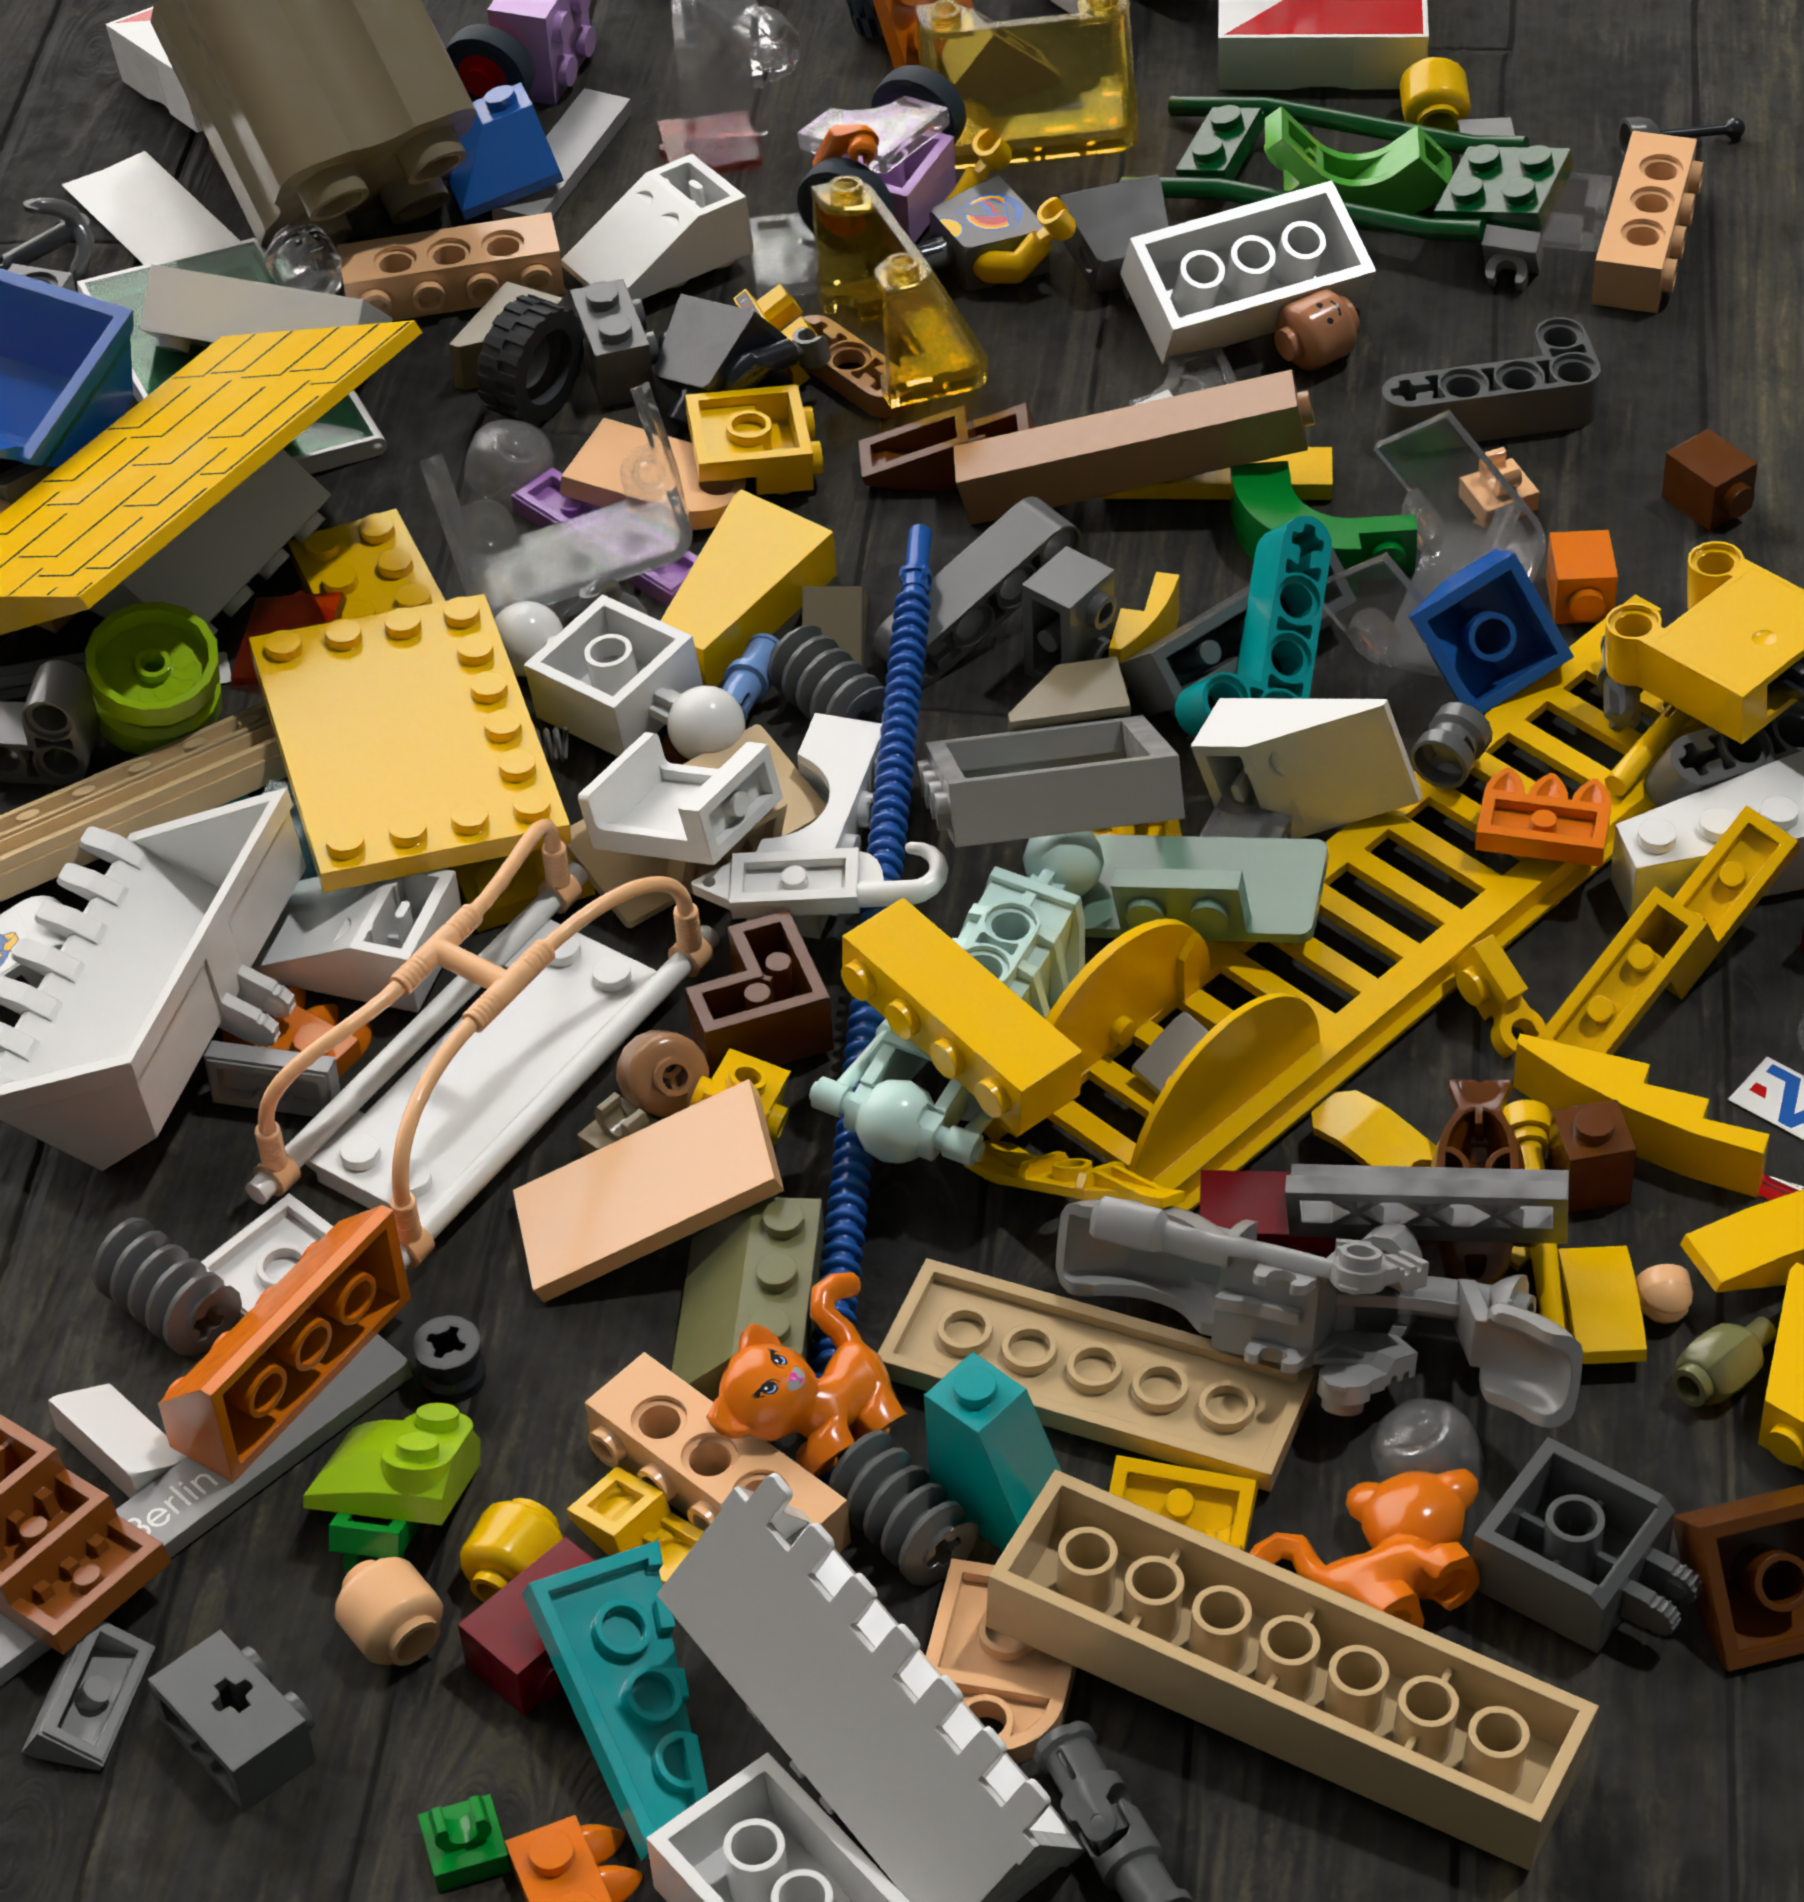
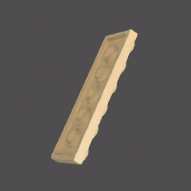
M926 1258L878 1351L890 1376V1381L924 1391H929L969 1354L974 1352L1027 1389L1040 1422L1044 1426L1183 1467L1257 1480L1258 1489L1269 1492L1273 1488L1316 1387V1369L1312 1367L1303 1368L1295 1374H1286L1280 1371V1363L1260 1359L1255 1365L1249 1364L1244 1361L1243 1355L1211 1348L1210 1338Z

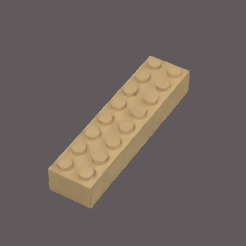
M1056 1469L988 1575L986 1627L1529 1871L1589 1753L1599 1705Z

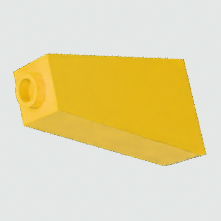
M742 489L733 496L661 619V622L693 636L703 686L716 687L723 681V675L729 664L735 659L741 658L752 636L759 633L773 635L802 608V586H826L837 576L834 532Z

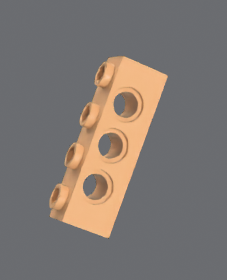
M1632 131L1595 259L1592 293L1593 305L1658 313L1663 292L1673 293L1678 259L1683 257L1687 226H1691L1696 194L1699 195L1703 179L1704 162L1695 161L1697 139Z
M551 212L337 245L345 297L362 299L392 317V321L483 307L506 281L555 296L565 294L560 249Z
M643 1352L585 1401L589 1428L588 1443L595 1455L607 1466L613 1468L620 1466L625 1471L663 1491L667 1502L688 1517L690 1523L706 1531L722 1510L720 1505L733 1488L741 1486L755 1491L765 1477L777 1473L792 1490L793 1497L788 1505L803 1510L813 1523L821 1524L833 1538L834 1548L838 1553L851 1543L847 1499L770 1443L748 1436L732 1439L716 1432L706 1418L713 1402L647 1353Z

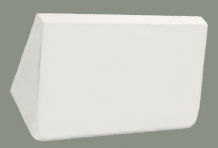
M110 1383L59 1394L48 1400L56 1429L129 1498H132L187 1457L171 1448L167 1436Z

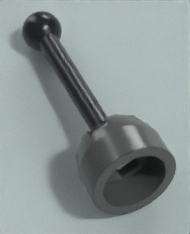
M1640 116L1622 118L1619 122L1617 143L1620 155L1625 159L1632 131L1686 138L1726 135L1731 139H1737L1744 134L1745 124L1740 118L1734 117L1727 120L1725 124L1660 130L1658 125L1650 118Z

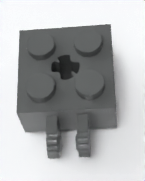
M1550 1437L1546 1438L1474 1534L1472 1559L1479 1569L1480 1584L1476 1589L1477 1591L1597 1654L1623 1618L1643 1629L1647 1628L1651 1633H1657L1659 1636L1665 1635L1667 1637L1668 1634L1671 1635L1681 1621L1679 1617L1681 1613L1664 1596L1666 1598L1671 1597L1674 1602L1678 1601L1681 1604L1687 1603L1689 1605L1691 1602H1695L1704 1587L1701 1585L1703 1581L1699 1579V1575L1694 1572V1569L1688 1568L1686 1564H1680L1678 1560L1669 1556L1675 1510L1664 1495Z

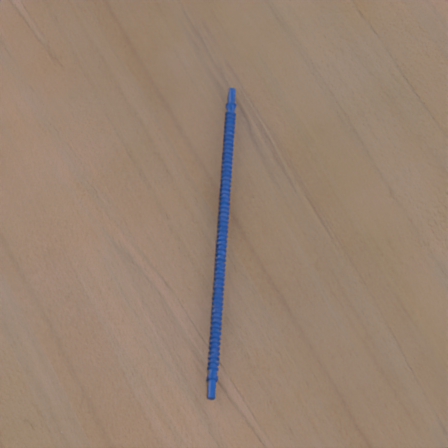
M923 524L914 525L909 529L905 566L903 565L899 569L901 593L896 596L894 602L893 634L890 637V660L887 663L889 672L886 675L887 686L884 692L886 698L883 701V724L880 727V751L877 754V778L874 781V805L871 808V832L868 835L870 845L867 848V853L878 860L883 871L884 881L902 880L901 875L904 871L902 861L905 859V850L903 848L907 842L905 834L908 831V806L911 803V779L914 776L912 766L915 764V740L918 736V729L916 727L919 724L918 713L921 708L919 701L922 697V674L925 671L923 662L926 659V636L929 632L927 624L930 621L929 610L931 609V600L927 593L932 589V573L929 569L932 530ZM887 907L860 908L862 915L859 918V925ZM852 995L853 1001L849 1005L851 1016L847 1020L849 1031L846 1034V1042L848 1045L844 1049L846 1060L842 1065L843 1073L876 1037V1029L885 1019L866 1000L859 1001ZM860 1080L852 1088V1092H855V1090L860 1084ZM844 1115L839 1118L840 1120L836 1124V1133L838 1135L834 1140L836 1151L832 1156L834 1167L831 1170L830 1176L833 1182L829 1186L831 1198L827 1202L829 1214L825 1218V1225L828 1229L823 1236L826 1245L822 1249L824 1261L820 1265V1273L823 1277L819 1281L829 1274L853 1272L860 1278L862 1272L859 1266L863 1260L861 1247L865 1243V1236L862 1232L866 1229L867 1224L864 1216L868 1212L866 1200L870 1196V1189L867 1185L871 1181L869 1169L873 1165V1157L864 1150L857 1133L844 1128ZM856 1297L844 1298L835 1302V1309L855 1326L856 1316L854 1312L858 1308ZM816 1326L813 1330L815 1343L811 1346L813 1359L809 1366L816 1374V1377L820 1378L837 1349L829 1337ZM833 1469L818 1479L828 1486Z

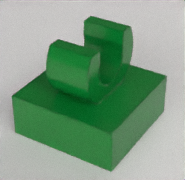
M337 1513L329 1524V1551L345 1553L343 1565L346 1573L357 1564L365 1561V1556L378 1557L380 1559L388 1557L404 1559V1550L418 1531L419 1523Z
M491 1794L481 1797L479 1795L473 1796L467 1801L442 1808L438 1806L431 1808L428 1812L418 1814L423 1840L438 1892L511 1872L508 1853Z

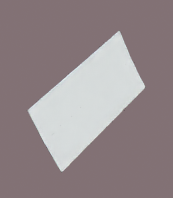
M146 151L104 170L62 184L143 265L240 241Z

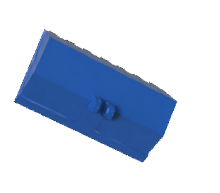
M0 268V458L17 460L30 465L58 468L126 413L133 398L130 335L134 331L133 309Z

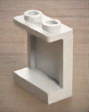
M648 732L643 733L578 795V801L593 849L715 865L783 798L768 744L747 742L721 768L714 769L669 763L665 759L658 734Z

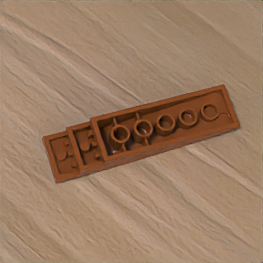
M0 1414V1613L64 1655L167 1567L171 1561L161 1541L117 1514L108 1494L67 1470L55 1447Z

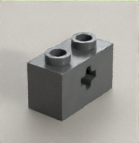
M221 1629L148 1679L160 1721L243 1813L316 1762L309 1731L315 1727V1723L305 1704L292 1691L282 1695L271 1683V1674L257 1652L250 1646L240 1650Z

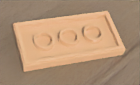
M747 1079L514 1189L513 1194L533 1291L545 1303L783 1192L784 1188L759 1091Z

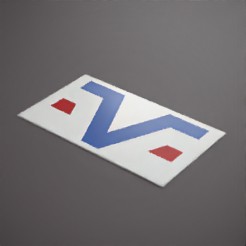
M1766 1057L1728 1100L1804 1140V1076Z

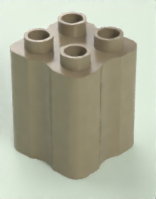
M158 0L154 3L150 23L261 248L275 250L289 245L297 261L318 258L316 256L320 254L324 256L336 250L337 245L345 244L352 238L354 231L348 220L352 217L385 208L393 224H405L434 212L449 199L450 195L443 182L452 174L453 169L458 167L467 157L460 139L470 131L477 111L422 0ZM308 231H320L324 235L315 234L319 235L322 240H315ZM296 232L299 234V236L288 239L283 245V241L287 236ZM296 239H301L302 244L297 247H294L296 246L294 241ZM322 244L327 246L325 249L312 254L305 253L313 248L322 246Z

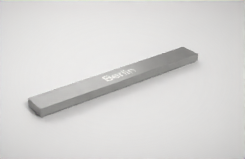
M376 1334L234 1483L186 1457L116 1509L117 1514L161 1541L171 1559L413 1376L410 1361L380 1335ZM0 1613V1687L52 1648L2 1613Z

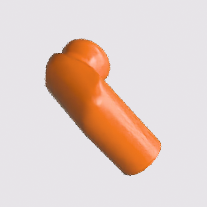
M865 124L834 125L827 131L812 161V165L814 167L819 162L832 157L845 158L846 155L853 162H857L858 156H863V164L869 163L877 156L879 138L876 132Z

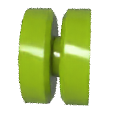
M162 601L134 603L112 612L93 630L85 649L86 670L100 723V732L108 741L125 752L141 755L218 721L223 708L217 639L207 623L185 607Z

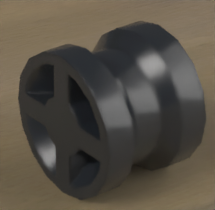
M446 1315L431 1319L415 1332L412 1349L415 1363L418 1366L419 1385L424 1394L436 1402L449 1404L462 1402L476 1395L483 1387L487 1374L484 1358L481 1354L482 1346L479 1330L475 1325L463 1317Z

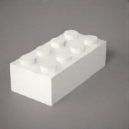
M1329 181L1132 237L1129 240L1120 275L1160 361L1164 365L1276 332L1279 311L1288 303L1318 290L1328 289L1339 296L1346 297L1353 304L1354 308L1362 307L1376 269L1333 182Z
M768 1752L646 1838L653 1885L667 1902H910Z

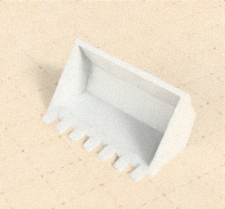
M288 787L132 832L127 839L121 835L94 826L86 829L79 842L80 848L111 863L110 868L103 875L95 870L74 863L65 864L57 878V883L61 887L89 900L85 910L81 912L51 900L43 901L38 908L34 920L38 924L67 938L61 950L29 938H21L16 944L11 958L15 962L45 976L38 988L5 976H0V1004L21 1014L14 1028L0 1022V1120L103 1171L157 1138L218 1027L245 1041H251L253 1045L256 1044L259 1047L265 1046L267 1048L269 1045L273 1046L276 1043L281 1032L279 1031V1022H276L271 1016L275 1018L280 1017L281 1019L283 1017L288 1018L296 1006L295 994L287 989L285 985H279L278 981L251 967L306 869V863L290 814L293 804Z
M773 1473L765 1477L755 1491L741 1486L733 1488L720 1505L722 1510L656 1595L792 1759L789 1766L799 1778L806 1776L822 1797L819 1798L821 1805L829 1814L835 1812L904 1896L910 1902H1016L1059 1867L1069 1866L1084 1854L1086 1849L1082 1841L1050 1805L1051 1799L1047 1792L1035 1779H1029L1006 1752V1744L994 1729L989 1726L985 1727L965 1704L961 1690L947 1675H941L920 1650L918 1639L905 1624H898L877 1599V1592L866 1577L861 1573L856 1574L834 1548V1540L821 1524L813 1523L803 1510L788 1505L793 1497V1493L781 1476Z

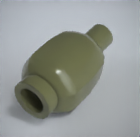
M1757 1317L1745 1327L1738 1324L1721 1323L1704 1332L1682 1352L1676 1361L1677 1371L1673 1373L1671 1378L1672 1387L1681 1401L1692 1407L1718 1405L1734 1396L1762 1368L1764 1362L1762 1349L1776 1338L1774 1325L1764 1317Z

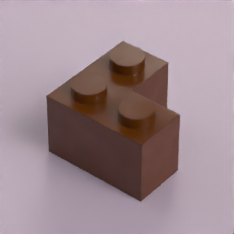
M789 909L728 926L732 975L685 988L691 1040L704 1052L709 1066V1078L712 1079L729 1048L776 1066L834 1050L830 996Z

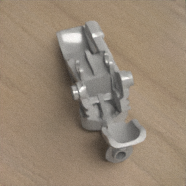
M1104 1196L1101 1199L1082 1200L1067 1204L1061 1212L1056 1250V1272L1059 1283L1067 1293L1084 1297L1126 1296L1163 1304L1184 1315L1200 1334L1212 1336L1211 1348L1243 1355L1244 1361L1249 1364L1255 1365L1260 1359L1280 1363V1371L1286 1374H1295L1303 1368H1310L1315 1364H1324L1319 1373L1317 1394L1322 1398L1321 1407L1331 1414L1339 1416L1358 1415L1363 1412L1364 1403L1370 1400L1371 1394L1383 1391L1387 1385L1391 1384V1380L1399 1382L1403 1380V1376L1407 1378L1415 1376L1418 1352L1408 1345L1403 1338L1411 1330L1417 1317L1453 1322L1469 1365L1480 1367V1389L1483 1397L1489 1404L1511 1411L1528 1422L1545 1428L1562 1426L1571 1419L1575 1411L1582 1373V1345L1556 1322L1535 1313L1536 1297L1529 1294L1527 1275H1513L1501 1279L1493 1285L1478 1283L1476 1280H1456L1428 1276L1429 1262L1423 1259L1416 1237L1405 1225L1392 1222L1375 1227L1361 1240L1336 1238L1335 1251L1325 1258L1275 1244L1256 1241L1258 1222L1245 1219L1234 1225L1231 1229L1217 1226L1196 1213L1175 1206L1161 1209L1147 1206L1135 1200Z

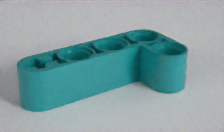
M1302 515L1265 533L1259 540L1254 557L1237 673H1216L1185 688L1178 695L1175 703V716L1179 725L1187 734L1196 738L1212 710L1208 704V695L1216 703L1219 698L1309 699L1332 551L1331 536L1320 520L1312 516ZM1280 597L1287 603L1290 616L1283 610ZM1271 654L1278 659L1281 673L1273 666Z

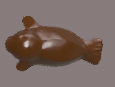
M1449 1080L1448 1091L1456 1111L1441 1134L1434 1150L1431 1167L1525 1169L1523 1154L1517 1137L1503 1114L1513 1089L1511 1080H1485L1481 1083L1476 1080ZM1417 1240L1418 1245L1422 1246L1439 1245L1446 1278L1476 1280L1478 1283L1493 1285L1507 1277L1513 1246L1531 1248L1539 1244Z

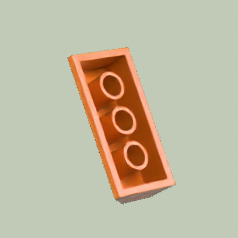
M380 1205L339 1221L320 1241L313 1242L307 1247L300 1261L276 1285L268 1287L260 1295L255 1306L230 1331L222 1333L216 1339L208 1354L185 1377H180L171 1384L164 1398L158 1403L171 1448L234 1483L403 1308L411 1297L392 1209Z

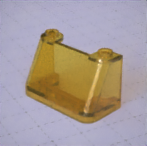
M939 0L933 4L916 5L919 66L932 69L944 76L956 88L966 109V125L961 137L954 145L955 169H965L968 166L974 168L980 158L973 151V139L981 130L987 128L992 130L998 139L1003 138L1009 145L1012 152V159L1009 164L1118 152L1130 148L1138 140V108L1129 0H1077V13L978 24L973 23L972 15L967 8L953 0Z
M850 175L836 177L830 183L811 186L818 303L826 315L837 313L838 304L856 308L861 322L883 318L886 374L881 375V393L890 408L968 392L984 385L989 377L986 351L929 263L875 190L867 183L862 182L860 178Z

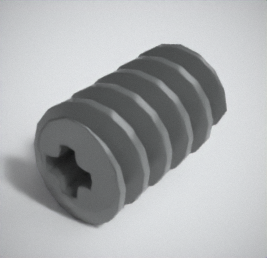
M814 625L800 626L788 632L777 642L770 655L767 668L770 682L779 693L784 694L792 705L798 707L806 718L812 720L815 713L883 724L882 713L884 712L883 701L886 698L884 694L885 687H882L874 675L868 674L861 663L853 661L851 655L846 650L839 648L832 637L822 635L820 627Z
M132 1217L121 1222L107 1235L98 1249L93 1262L92 1279L96 1289L108 1299L113 1300V1303L123 1311L130 1313L131 1317L142 1326L148 1327V1330L161 1341H165L166 1345L179 1355L195 1356L208 1351L222 1333L230 1331L240 1317L242 1307L240 1293L232 1286H225L224 1280L214 1272H207L206 1266L199 1260L189 1258L188 1252L178 1244H172L171 1239L160 1230L154 1231L153 1225L145 1218Z
M875 1430L863 1435L841 1456L831 1473L828 1486L847 1499L849 1521L858 1530L864 1531V1536L876 1548L882 1550V1555L893 1566L899 1567L900 1573L911 1584L926 1586L938 1583L947 1578L952 1558L967 1560L975 1548L979 1537V1524L973 1522L963 1523L965 1520V1510L957 1501H947L945 1489L939 1483H929L930 1475L921 1465H912V1457L904 1448L894 1447V1439L886 1430Z

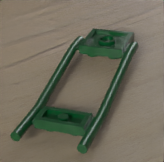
M1171 96L1168 101V113L1171 117H1206L1176 167L1177 177H1160L1164 198L1214 199L1248 205L1292 192L1234 180L1265 127L1264 118L1279 107H1283L1302 125L1388 141H1395L1418 125L1444 151L1463 154L1458 167L1434 210L1435 218L1342 201L1354 226L1426 240L1482 242L1486 224L1526 231H1542L1574 168L1571 148H1549L1544 145L1530 147L1527 136L1473 135L1273 97ZM1122 176L1120 182L1146 176Z

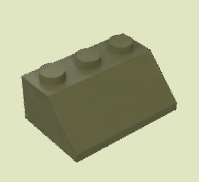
M770 1197L710 1225L692 1237L672 1372L712 1402L719 1397V1385L724 1370L731 1357L739 1351L741 1332L751 1323L769 1329L778 1337L782 1346L789 1347L802 1355L808 1365L812 1361L811 1346L815 1343L813 1330L817 1324L810 1318L811 1290L823 1277L820 1273V1265L824 1261L822 1249L826 1245L823 1239L825 1232L822 1199Z

